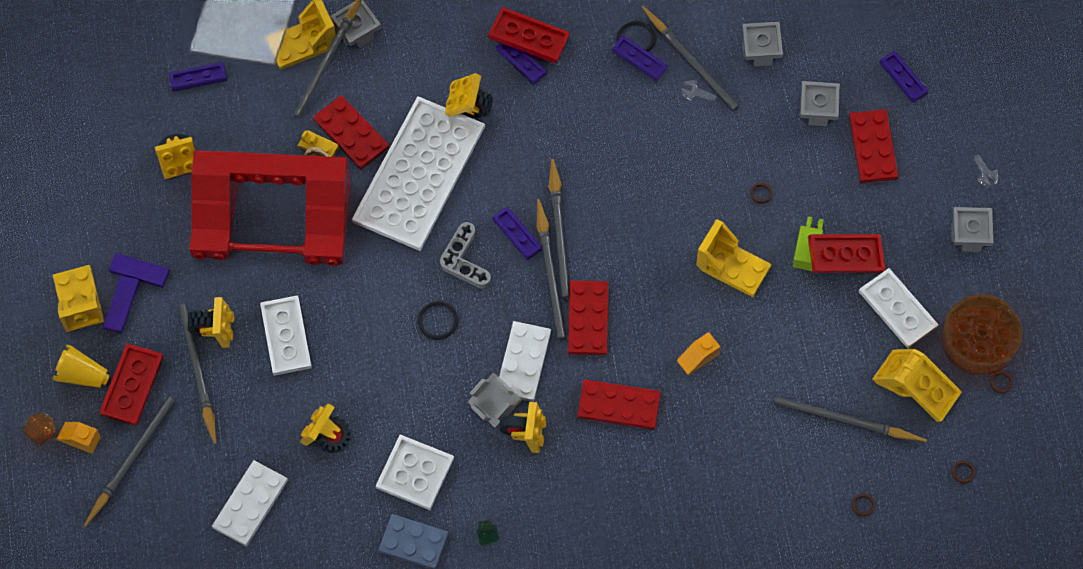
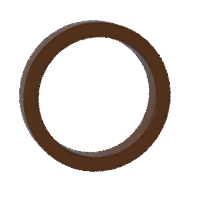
M757 183L751 188V198L757 203H766L772 196V190L765 183ZM758 186H763L769 190L770 195L764 200H759L754 197L753 190Z
M999 371L993 374L990 384L994 391L1006 393L1011 389L1013 380L1008 373ZM997 375L1006 376L1010 381V386L1004 390L996 388L993 384L994 377Z
M959 461L954 465L952 475L956 481L968 483L973 479L975 469L971 463ZM965 464L969 466L972 470V476L967 480L959 479L955 474V468L958 465Z
M859 494L852 502L854 512L860 516L870 515L875 507L873 498L868 494ZM860 497H866L871 501L872 509L866 513L859 512L855 507V501Z

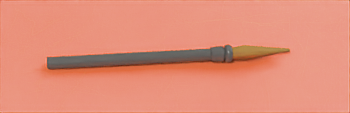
M355 0L348 10L346 17L342 19L343 22H341L335 38L293 115L300 118L343 36L350 28V25L353 24L352 20L356 16L362 0Z
M642 5V9L661 32L662 37H665L681 53L725 103L735 111L739 107L737 103L680 43L671 29L667 28L662 21Z
M551 159L548 187L551 191L550 196L552 197L561 293L562 298L566 299L570 296L561 214L560 190L562 183L554 159Z
M537 199L536 228L539 232L541 246L543 247L557 338L562 340L565 339L550 249L549 223L540 199Z
M180 304L179 310L199 390L201 410H203L202 416L214 444H216L215 415L211 409L212 404L207 394L193 333L190 334L187 331L186 304Z
M777 396L774 404L873 430L880 434L883 433L885 436L890 435L900 439L927 442L924 438L900 428L890 427L888 424L873 423Z
M168 397L118 472L102 490V495L96 501L84 527L102 509L109 497L113 496L118 484L174 404V399Z

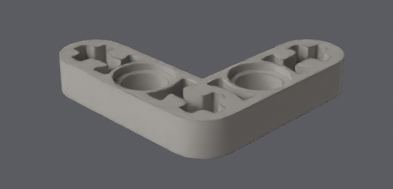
M464 222L458 227L442 254L440 266L443 271L483 289L491 283L490 273L462 259L475 237L474 225ZM470 229V233H467L464 237L465 240H463L464 231ZM456 243L463 245V249L460 251H455L452 247ZM452 254V264L446 266L445 261H449ZM469 267L471 271L469 274L463 275L460 269ZM485 276L486 281L482 280V282H479L478 277L482 278Z

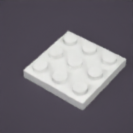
M399 435L376 484V489L431 510L452 465L454 456Z

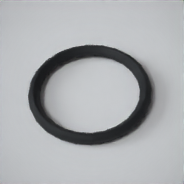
M631 21L624 24L619 29L617 33V42L621 38V33L626 27L630 25H642L650 31L652 36L651 44L645 50L649 52L655 44V33L653 29L644 22Z
M441 301L431 302L420 311L418 326L427 337L444 339L456 330L459 320L458 314L448 303ZM441 305L452 311L455 319L454 325L446 334L433 335L424 329L422 316L432 306Z

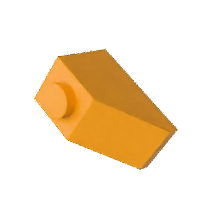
M708 332L694 341L677 359V362L689 376L719 356L720 345Z
M65 422L57 440L93 454L101 436L96 428L86 424Z

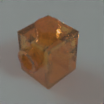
M37 412L28 418L22 430L28 438L41 447L46 440L52 438L56 428L53 424L54 420L46 413L42 415Z

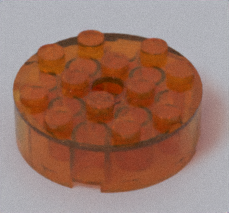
M975 294L965 297L957 304H954L949 310L942 328L941 340L946 355L957 367L969 373L987 375L1004 369L1012 362L1020 347L1023 330L1018 314H1015L1007 302L992 295Z

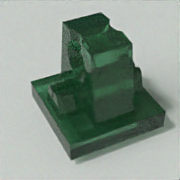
M489 519L478 522L477 535L480 546L499 541L496 525H492Z

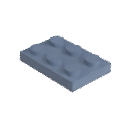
M392 514L378 551L379 553L429 569H436L448 537V531Z

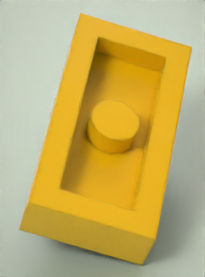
M309 130L304 131L297 145L305 151L311 147H319L329 157H334L339 149L338 144Z

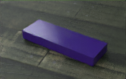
M624 35L621 36L612 48V52L656 81L659 80L668 68L667 64Z
M502 43L496 46V50L533 86L547 75V71L528 53Z
M895 50L880 59L879 63L912 103L928 94V90Z
M223 62L169 73L172 92L227 81Z
M508 207L492 217V220L526 260H529L542 250L541 245Z
M115 253L109 268L111 273L139 279L141 282L161 288L164 287L170 273L168 268Z
M120 275L103 324V329L122 334L140 283L139 279Z

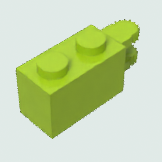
M808 216L806 226H800L792 267L812 271L808 236L810 234H823L822 226L824 219H819L817 228L810 227L812 225V217Z

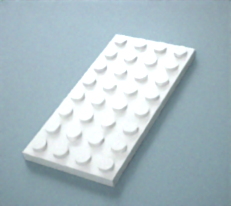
M417 96L356 210L352 223L421 251L485 128V124L462 114L449 117L445 115V107Z

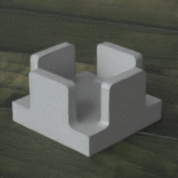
M363 0L360 3L356 16L352 20L353 24L350 25L342 41L346 46H352L357 43L358 47L361 48L375 39L374 32L382 28L380 22ZM353 3L330 16L337 32L341 22H343L342 19L346 17Z
M779 22L742 24V48L745 60H754V66L772 65L774 58H783Z
M802 81L800 118H809L808 125L827 126L828 120H838L840 84Z
M954 207L951 223V242H954V245H962L963 252H980L982 246H993L992 208Z
M492 373L487 380L481 379L470 392L472 397L468 403L483 420L488 421L494 428H498L501 418L508 416L523 399L495 373Z

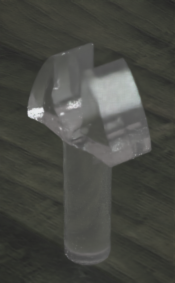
M696 80L684 82V86L692 90L688 91L681 88V93L689 101L694 96L712 102L716 99V95L699 89L697 87L698 81Z
M980 155L974 156L973 159L982 173V176L978 178L979 183L990 188L991 183L987 179L988 176L997 185L998 170H989Z

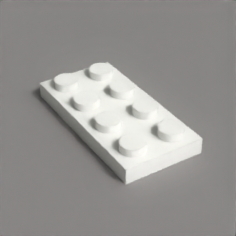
M890 268L859 289L862 297L907 349L938 328V323Z
M298 295L261 302L273 375L312 368Z
M513 321L499 378L523 400L534 402L551 329Z
M253 460L213 523L212 528L247 547L288 482V479Z

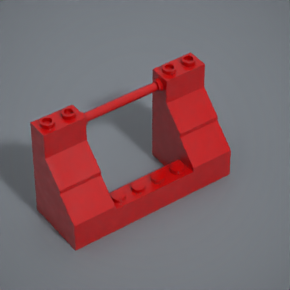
M194 150L191 173L192 231L189 248L192 257L200 260L205 258L224 260L230 259V252L235 250L296 253L304 256L305 263L311 265L322 263L337 266L338 264H343L351 188L347 157ZM254 182L264 184L266 182L276 185L286 183L295 186L306 184L305 244L301 246L234 243L232 241L238 183Z

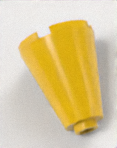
M67 344L66 349L68 351L63 350L55 369L58 371V376L54 375L53 380L101 388L102 385L106 386L110 377L107 374L108 370L73 346Z

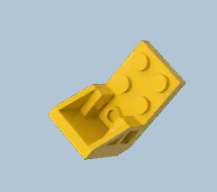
M312 0L298 16L300 24L266 37V41L280 70L328 51L336 33L334 24L322 0Z
M716 219L698 249L696 265L708 275L754 297L772 264L739 248V240L722 221Z
M90 265L53 274L59 300L58 314L66 332L104 322Z
M916 349L892 350L872 378L876 384L902 397H912L936 422H942L962 393L925 354Z

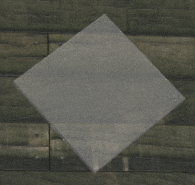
M206 0L189 51L190 53L275 66L296 0Z

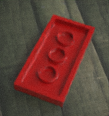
M504 7L501 8L488 34V38L555 64H557L570 36L568 31Z
M342 95L313 116V120L339 145V148L360 170L389 149V144Z
M887 109L850 113L849 120L860 183L897 180L898 172Z
M810 234L808 236L813 273H883L886 270L880 234Z
M570 280L568 355H607L608 281Z
M126 343L100 409V416L137 426L164 358L163 353Z
M584 379L577 418L655 430L661 391Z

